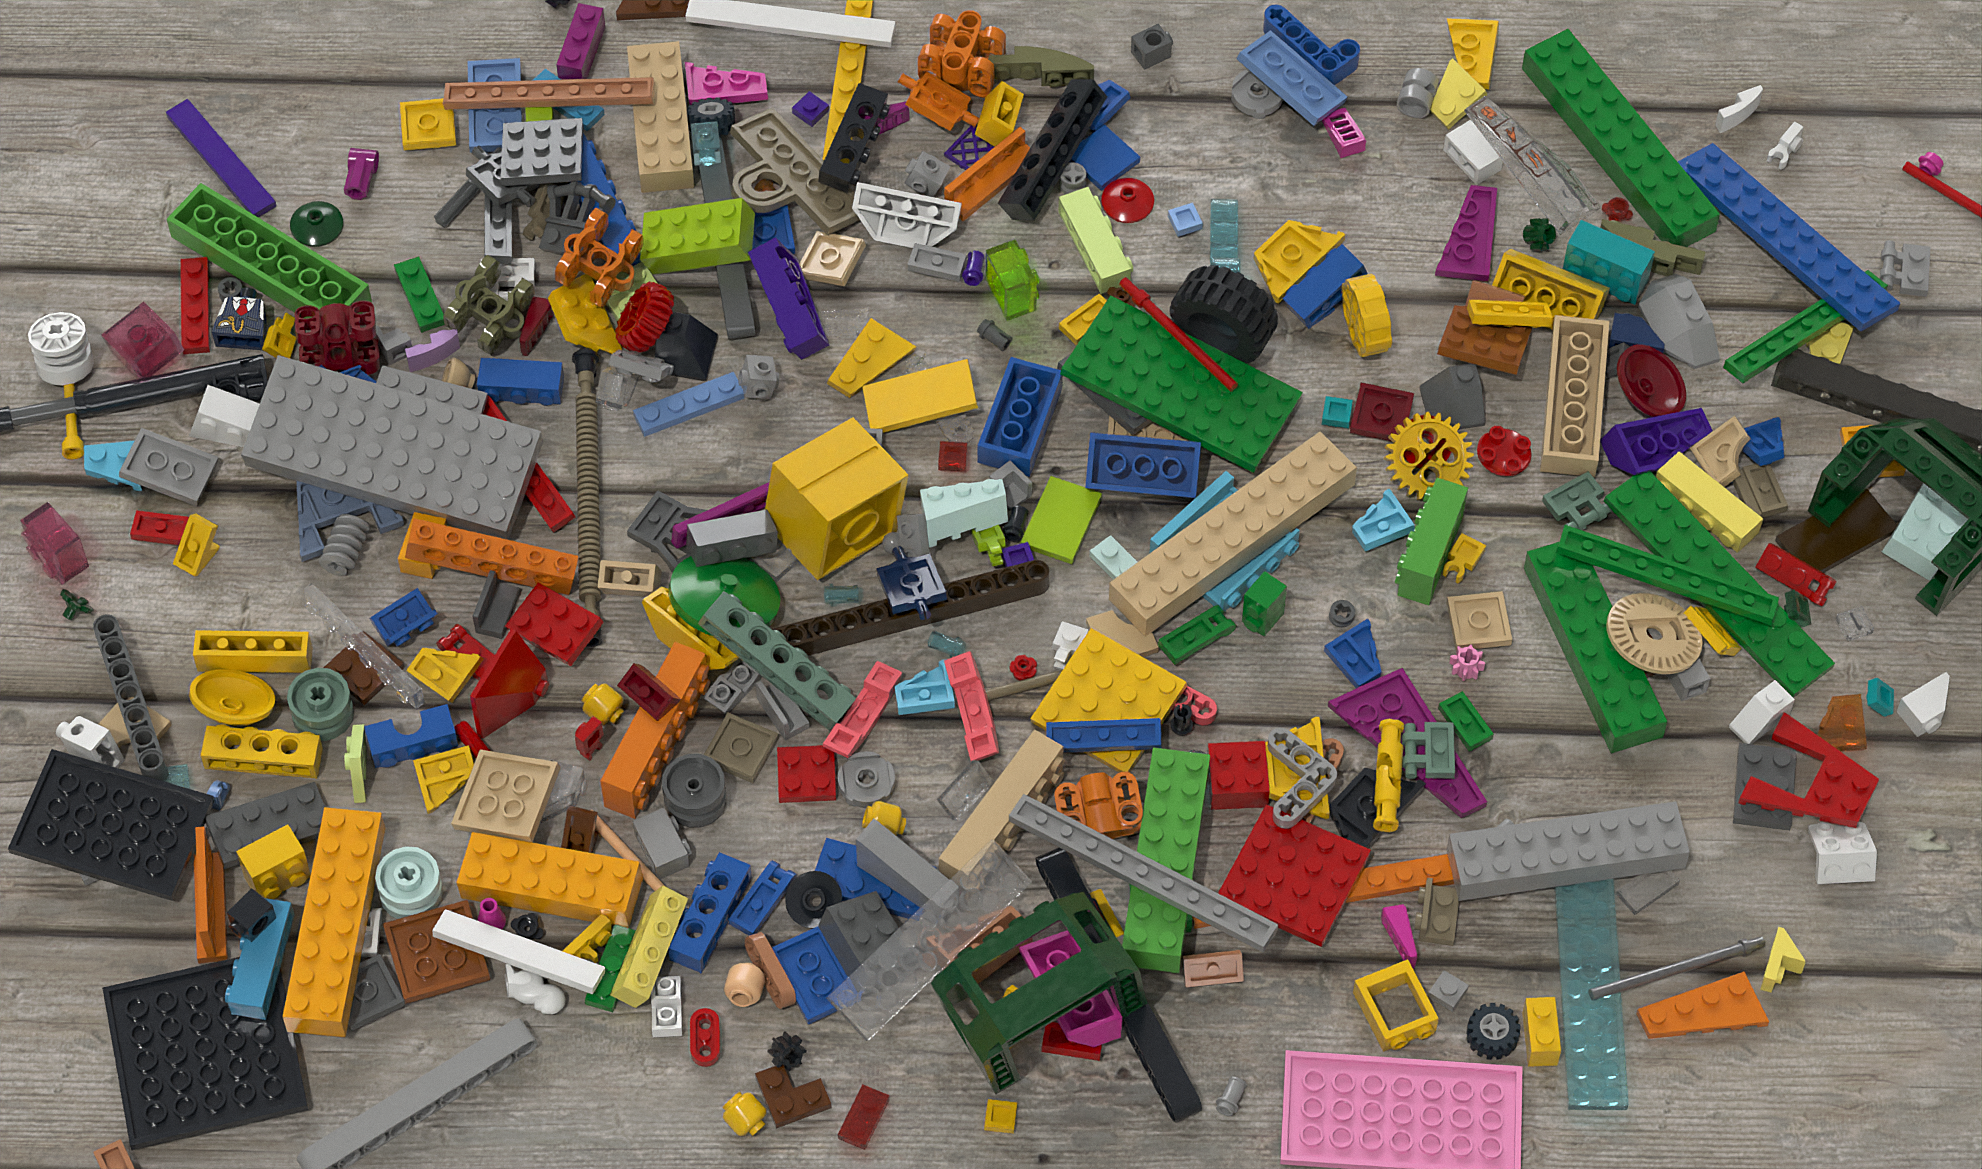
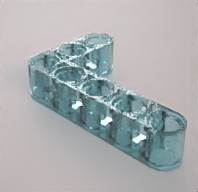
M1211 199L1210 265H1218L1219 268L1227 267L1235 273L1240 272V258H1238V199Z

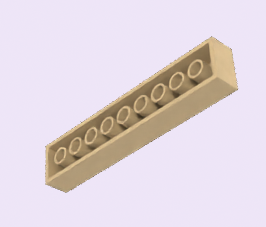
M1318 432L1109 583V600L1146 637L1355 485L1357 467L1321 432Z

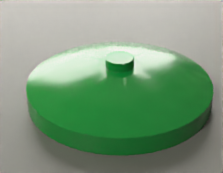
M692 556L681 561L674 569L668 588L669 600L676 613L693 628L711 635L698 622L723 591L739 598L742 606L748 611L755 612L761 616L764 624L768 627L774 623L780 607L779 589L772 577L754 562L741 558L696 567ZM729 619V623L733 627H740L736 619Z

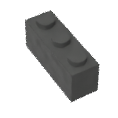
M766 509L687 524L686 545L696 567L776 552L778 531Z

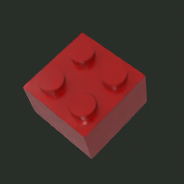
M1265 741L1208 743L1207 754L1210 755L1208 783L1211 810L1264 808L1266 804L1268 805L1270 789Z

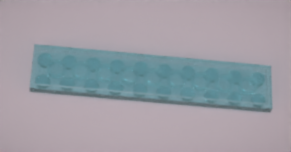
M1613 879L1554 887L1568 1110H1627L1629 1104L1621 992L1593 1001L1588 993L1589 989L1620 980Z

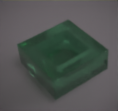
M1795 589L1786 592L1784 610L1788 614V618L1795 621L1801 628L1811 625L1808 599Z

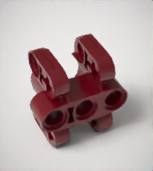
M357 301L351 306L333 303L320 309L312 305L299 307L295 311L296 340L301 345L299 346L300 362L307 364L315 363L317 367L322 364L326 369L338 373L358 365L362 366L361 370L367 375L374 374L380 369L378 340L374 338L376 336L375 309L371 302Z

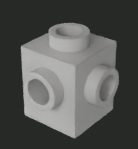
M922 151L917 160L912 158L907 165L905 172L908 173L904 184L926 196L934 197L941 187L950 166L938 160L935 156Z
M746 355L738 376L739 386L743 387L744 397L771 399L774 388L777 389L779 386V373L775 372L773 357Z

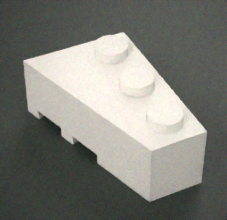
M208 385L189 437L244 447L260 404Z

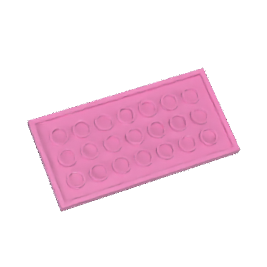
M1286 1050L1280 1164L1341 1169H1521L1523 1066Z

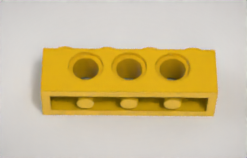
M219 724L216 726H206L200 756L204 769L317 779L323 747L320 735H315L311 732L288 733L281 729L265 731L254 727L242 729ZM233 745H240L236 749H229ZM263 747L268 748L267 750H265V751H263V752H258V751H257L258 749L263 748ZM289 750H296L292 754H285Z

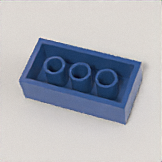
M1010 357L977 445V463L999 469L1011 461L1020 471L1030 477L1062 391L1063 376L1060 375L1061 370Z
M1091 432L1085 488L1196 498L1201 442Z

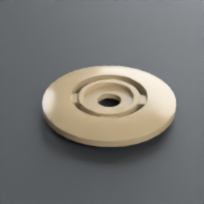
M1637 593L1625 596L1613 605L1607 617L1606 628L1608 637L1616 651L1629 663L1648 672L1675 674L1690 668L1698 659L1703 644L1701 633L1693 625L1692 621L1688 620L1687 616L1683 614L1686 610L1674 601L1659 595ZM1656 629L1661 633L1662 638L1654 640L1647 635L1646 630Z

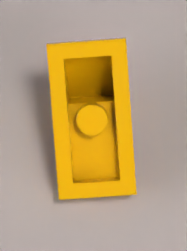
M196 513L190 515L173 565L193 576H198L220 548L218 544L213 542L218 525Z

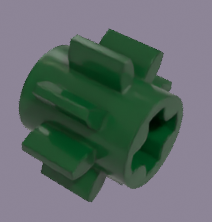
M1548 218L1530 219V224L1524 227L1523 239L1525 243L1530 245V250H1549V244H1552L1556 239V229L1552 224H1549Z

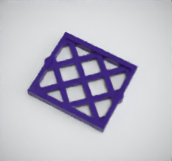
M971 125L944 153L946 158L964 170L969 168L966 164H974L979 160L978 152H989L994 148L990 147L988 142H986L987 147L977 148V142L985 141L980 137H976L977 125L975 128ZM972 132V138H966ZM973 142L974 149H964V143ZM960 145L961 150H955ZM975 153V159L966 160L965 154ZM962 154V160L960 161L952 155Z

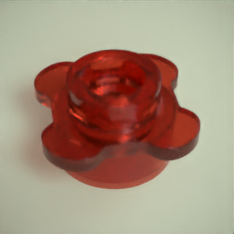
M1615 197L1602 205V212L1607 214L1609 221L1630 220L1633 216V212L1629 210L1628 202L1623 198Z

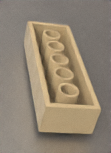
M679 41L627 46L630 78L653 77L655 82L653 104H633L641 193L694 188Z
M1559 315L1554 317L1540 472L1580 476L1589 471L1593 477L1596 475L1599 461L1609 321Z
M1035 729L939 857V872L958 886V896L969 901L974 893L978 894L982 890L986 881L985 877L989 872L993 873L996 871L1005 850L1010 851L1015 845L1016 835L1023 828L1009 822V814L1022 795L1025 794L1045 804L1050 789L1053 786L1057 787L1064 777L1063 764L1065 759L1063 758V746Z

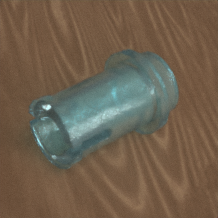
M830 583L829 586H824V603H830V606H833V603H858V585L833 586Z
M935 630L931 633L928 640L929 648L947 653L950 658L963 654L966 643L960 637L955 639Z

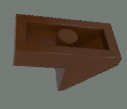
M569 806L561 848L593 853L599 834L595 831L598 812Z

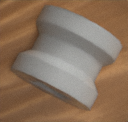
M1068 163L1060 177L1059 184L1060 190L1065 195L1086 188L1085 168L1078 163Z

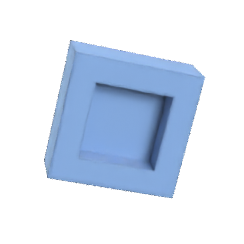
M1193 203L1168 210V218L1177 237L1202 229L1203 223Z

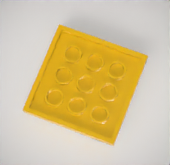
M1090 628L1030 719L1031 723L1045 731L1046 722L1160 718L1162 725L1186 689L1187 682ZM1145 750L1091 751L1084 753L1119 773H1130Z

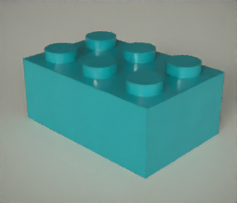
M1580 220L1567 243L1563 269L1609 287L1608 294L1617 297L1621 301L1635 305L1649 281L1655 251Z

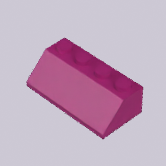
M1068 930L1019 947V951L1034 979L1081 951ZM1107 989L1057 1019L1069 1041L1096 1047L1121 1038L1122 1016Z

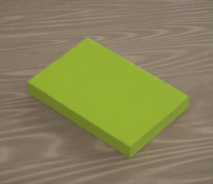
M1050 476L1021 543L1028 542L1031 551L1073 564L1100 504L1102 493Z

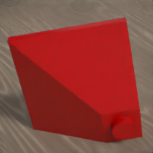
M510 629L470 695L476 731L481 739H484L534 706L539 697H543L549 688L545 667L514 629Z

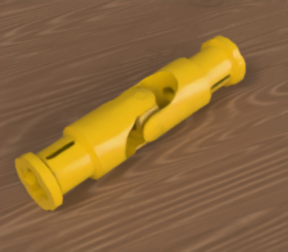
M1385 719L1380 721L1379 724L1381 742L1377 748L1374 799L1377 814L1373 827L1381 832H1394L1399 827V821L1396 819L1397 809L1400 807L1401 796L1400 783L1403 760L1401 733L1404 730V723L1399 720Z

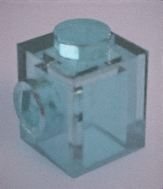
M717 121L691 124L694 164L712 165L714 163H721Z

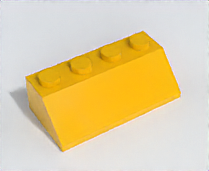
M1513 249L1504 252L1492 286L1524 295V302L1548 303L1553 316L1552 325L1548 327L1551 329L1553 328L1555 315L1597 320L1610 290L1609 287Z

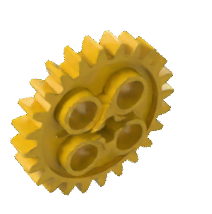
M1429 412L1424 414L1423 419L1416 413L1413 415V422L1409 418L1403 420L1405 428L1401 425L1395 427L1399 435L1390 434L1388 436L1393 444H1387L1384 447L1391 452V454L1383 457L1384 460L1391 461V465L1385 470L1394 471L1395 475L1391 477L1390 481L1399 479L1398 490L1404 487L1408 488L1406 496L1409 497L1413 492H1417V500L1420 501L1426 493L1427 487H1433L1435 482H1428L1424 478V470L1427 469L1432 470L1436 478L1462 486L1463 484L1460 479L1467 480L1469 478L1464 469L1473 468L1471 463L1466 462L1467 459L1474 456L1473 453L1466 452V449L1472 445V442L1463 441V438L1468 433L1463 432L1459 434L1457 432L1460 427L1459 423L1453 427L1450 426L1451 417H1448L1443 422L1441 421V413H1437L1434 419H1431ZM1423 431L1432 433L1434 436L1432 444H1427L1423 441ZM1441 439H1445V444L1432 456V460L1428 461L1416 475H1413L1412 470L1426 457V454ZM1443 450H1449L1453 453L1454 461L1452 463L1444 461L1442 458ZM1404 451L1414 453L1416 457L1415 463L1410 464L1404 460Z

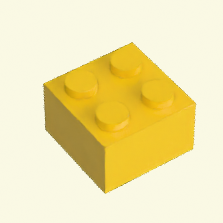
M288 824L236 851L243 876L249 887L263 898L274 900L281 892L291 887H298L311 877L305 852Z

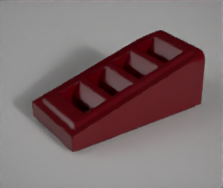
M533 296L519 339L522 356L529 355L554 317L550 302L546 298Z

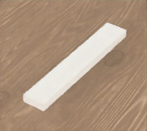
M446 909L432 930L433 937L590 994L594 993L605 974L604 966Z

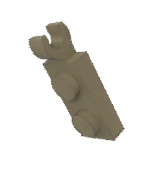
M567 182L540 183L534 197L536 199L535 203L530 206L527 213L533 219L523 231V235L528 240H533L534 235L541 238L547 224L545 219L550 216V199L547 194V187L554 184L562 186L568 184ZM566 196L561 197V207Z

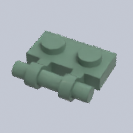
M1589 471L1543 495L1542 502L1557 521L1567 517L1570 522L1565 525L1582 531L1587 528L1586 525L1594 521L1600 522L1607 518V514L1612 512L1605 503L1601 504L1598 499L1603 497L1604 490ZM1588 506L1591 511L1581 516L1578 510Z
M1425 722L1424 732H1416V726L1413 723L1405 724L1404 733L1402 734V745L1405 746L1402 767L1405 769L1406 778H1416L1417 768H1425V778H1454L1453 723ZM1417 745H1424L1425 755H1416Z

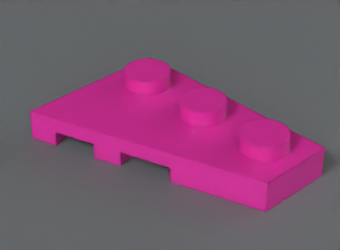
M685 62L689 105H692L694 101L698 102L700 99L707 100V98L715 99L716 97L720 98V100L727 99L728 102L731 101L732 103L768 100L765 73L738 69L727 72L717 70V66L707 65V68L694 67V63Z

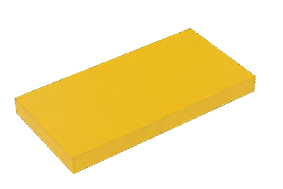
M968 359L862 386L870 428L883 429V433L978 408Z

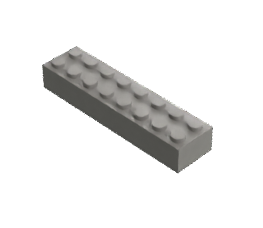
M1676 801L1449 834L1447 854L1458 901L1682 869L1686 867L1690 853Z

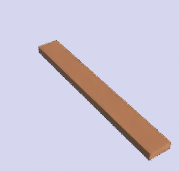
M653 77L445 83L443 106L445 110L653 104L655 82Z

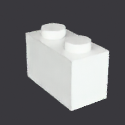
M1471 120L1446 134L1444 151L1476 185L1501 171L1504 157L1501 148L1497 144H1493L1487 138L1484 130L1481 127H1477Z

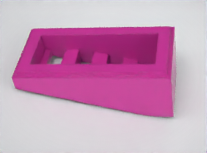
M1346 108L1335 110L1322 120L1340 158L1365 151L1366 139ZM1340 117L1343 118V119H1340V120L1331 122V120H1333V119L1340 118ZM1341 124H1346V126H1342L1339 128L1335 127ZM1348 130H1349L1348 133H1345V134H1341V135H1340L1341 132H1345V131H1348ZM1350 137L1353 138V139L1344 141V139H1347V138H1350Z
M1402 904L1382 908V924L1403 961L1408 959L1414 969L1416 967L1417 952L1406 906Z

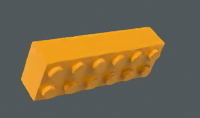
M472 832L456 883L462 899L482 902L486 898H492L497 902V905L590 922H593L603 914L610 919L612 926L616 924L629 928L642 884L643 874L639 861Z

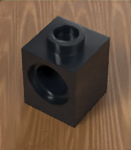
M252 888L227 912L231 931L239 938L244 936L251 942L276 919L273 905Z

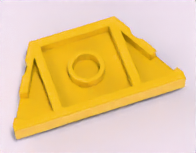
M1288 220L1254 252L1253 257L1274 301L1277 304L1280 303L1291 286L1298 285L1311 268L1321 264L1332 249L1337 248L1345 241L1346 234L1337 231V235L1321 231L1322 227L1307 226L1292 220Z
M584 274L574 279L568 288L563 285L553 290L548 300L566 341L591 348L596 352L601 349L613 354L618 350H622L618 340H616V334L605 308H601L590 301V291L595 287L592 277Z
M1320 717L1312 718L1309 724L1299 729L1294 727L1289 730L1324 758ZM1283 739L1282 741H1277V740H1276V743H1275V744H1276L1277 746H1278L1279 744H1281V743L1285 745V744H1286V740H1284V739ZM1267 741L1265 746L1270 789L1269 798L1278 801L1301 777L1269 752ZM1304 754L1297 755L1294 758L1296 763L1300 765L1310 762V758ZM1319 774L1318 782L1315 784V785L1317 786V788H1318V783H1319L1323 778H1326V775L1322 776V775ZM1301 790L1297 793L1299 799L1306 801L1310 800L1313 794L1308 790ZM1328 794L1308 813L1329 819Z

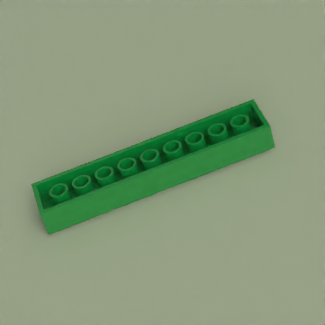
M1569 29L1525 50L1522 70L1648 226L1655 231L1656 236L1661 241L1688 247L1716 232L1720 213Z

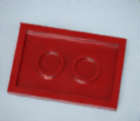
M538 582L505 627L508 631L510 629L516 630L523 640L571 667L604 622L596 614Z

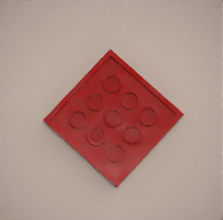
M1266 804L1218 894L1278 924L1279 929L1322 947L1369 859L1371 850L1304 820H1300L1291 828H1281L1273 821L1274 807ZM1281 811L1282 817H1284L1285 815H1289L1291 817L1290 814Z

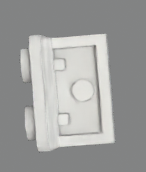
M1820 822L1809 826L1808 833L1817 853L1815 873L1817 884L1875 881L1877 850L1865 823L1859 822L1856 828L1828 822Z

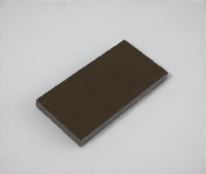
M1866 489L1830 528L1812 516L1777 535L1775 542L1781 549L1825 573L1890 537L1897 524L1870 491Z

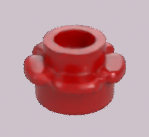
M1026 655L1016 656L1009 666L1010 672L1018 681L1032 678L1037 672L1036 660L1032 657L1028 658Z

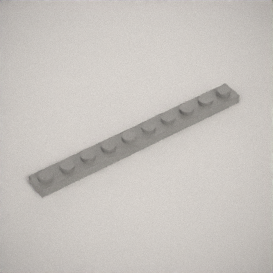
M1025 794L1022 795L1009 814V822L1261 952L1265 951L1278 930V924Z

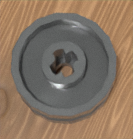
M686 754L676 758L666 767L662 776L664 806L668 815H673L678 824L686 827H703L713 823L722 815L726 806L725 776L716 761L702 754Z

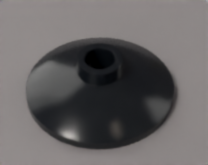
M809 871L796 877L788 887L785 898L786 909L790 917L800 926L810 929L819 925L827 907L843 901L842 891L837 881L829 874L821 871ZM815 897L821 898V903L818 906L812 905V900Z

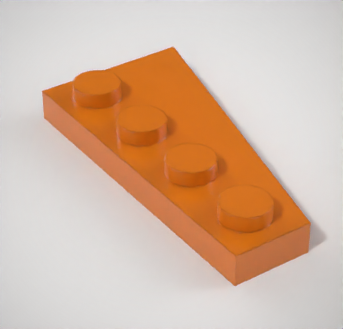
M1745 972L1639 1008L1636 1013L1648 1039L1686 1035L1687 1032L1696 1031L1709 1033L1714 1032L1715 1029L1730 1028L1731 1030L1743 1029L1744 1026L1753 1025L1766 1027L1769 1024V1020Z

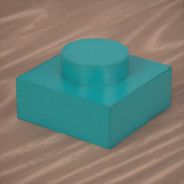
M1326 396L1321 425L1349 429L1353 400Z
M1879 678L1868 680L1867 705L1884 717L1892 715L1894 713V689Z

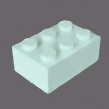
M1923 483L1882 550V553L1930 581L1938 571V568L1931 561L1950 542L1952 536L1968 519Z

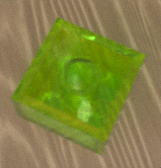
M1016 239L986 250V282L1006 321L1036 311L1037 299H1039L1037 284L1040 281L1038 274L1034 268H1030L1026 250L1024 248L1020 249Z

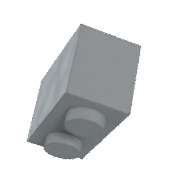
M665 808L632 821L634 835L655 876L659 880L689 867L688 856L691 855L690 847L685 838L680 840L677 834L680 831L677 821L673 815L668 816Z

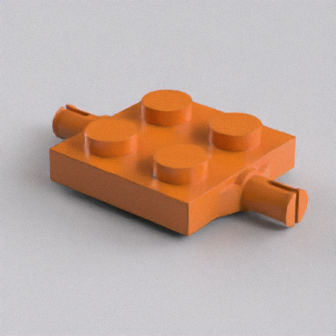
M927 71L917 81L904 73L900 76L897 83L911 90L905 105L916 113L922 114L934 121L938 126L944 127L949 131L961 120L972 125L974 128L978 124L979 117L967 111L968 104L972 99L968 95Z

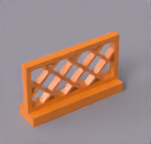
M195 827L194 883L196 945L199 964L228 959L225 869L218 852L212 853L205 827Z

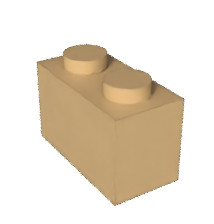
M601 560L597 588L604 594L647 597L660 588L662 570L656 564Z

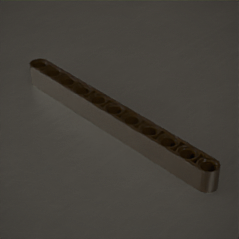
M1032 560L944 583L943 586L946 590L947 600L932 603L935 606L928 607L931 616L928 619L925 617V620L920 619L916 608L905 611L908 612L907 614H893L887 599L772 628V630L782 633L786 638V642L794 648L801 649L807 656L1042 595L1049 588V567L1041 560ZM1039 576L1041 579H1033L1032 577ZM1007 583H1013V584H1015V585H1014V586H1006L1005 584H1007ZM980 590H986V591H988V592H987V593H979L978 591H980ZM954 597L961 598L960 600H952ZM873 618L881 619L880 621L876 622L871 621V619ZM847 625L854 626L850 629L844 628ZM820 632L827 633L824 636L817 635ZM755 637V645L761 646V640ZM794 639L800 640L797 643L789 642ZM773 654V658L777 663H784L780 655Z

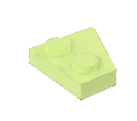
M364 724L353 725L352 735L347 736V753H345L344 758L345 770L351 771L354 803L366 802L364 780H366L367 745Z

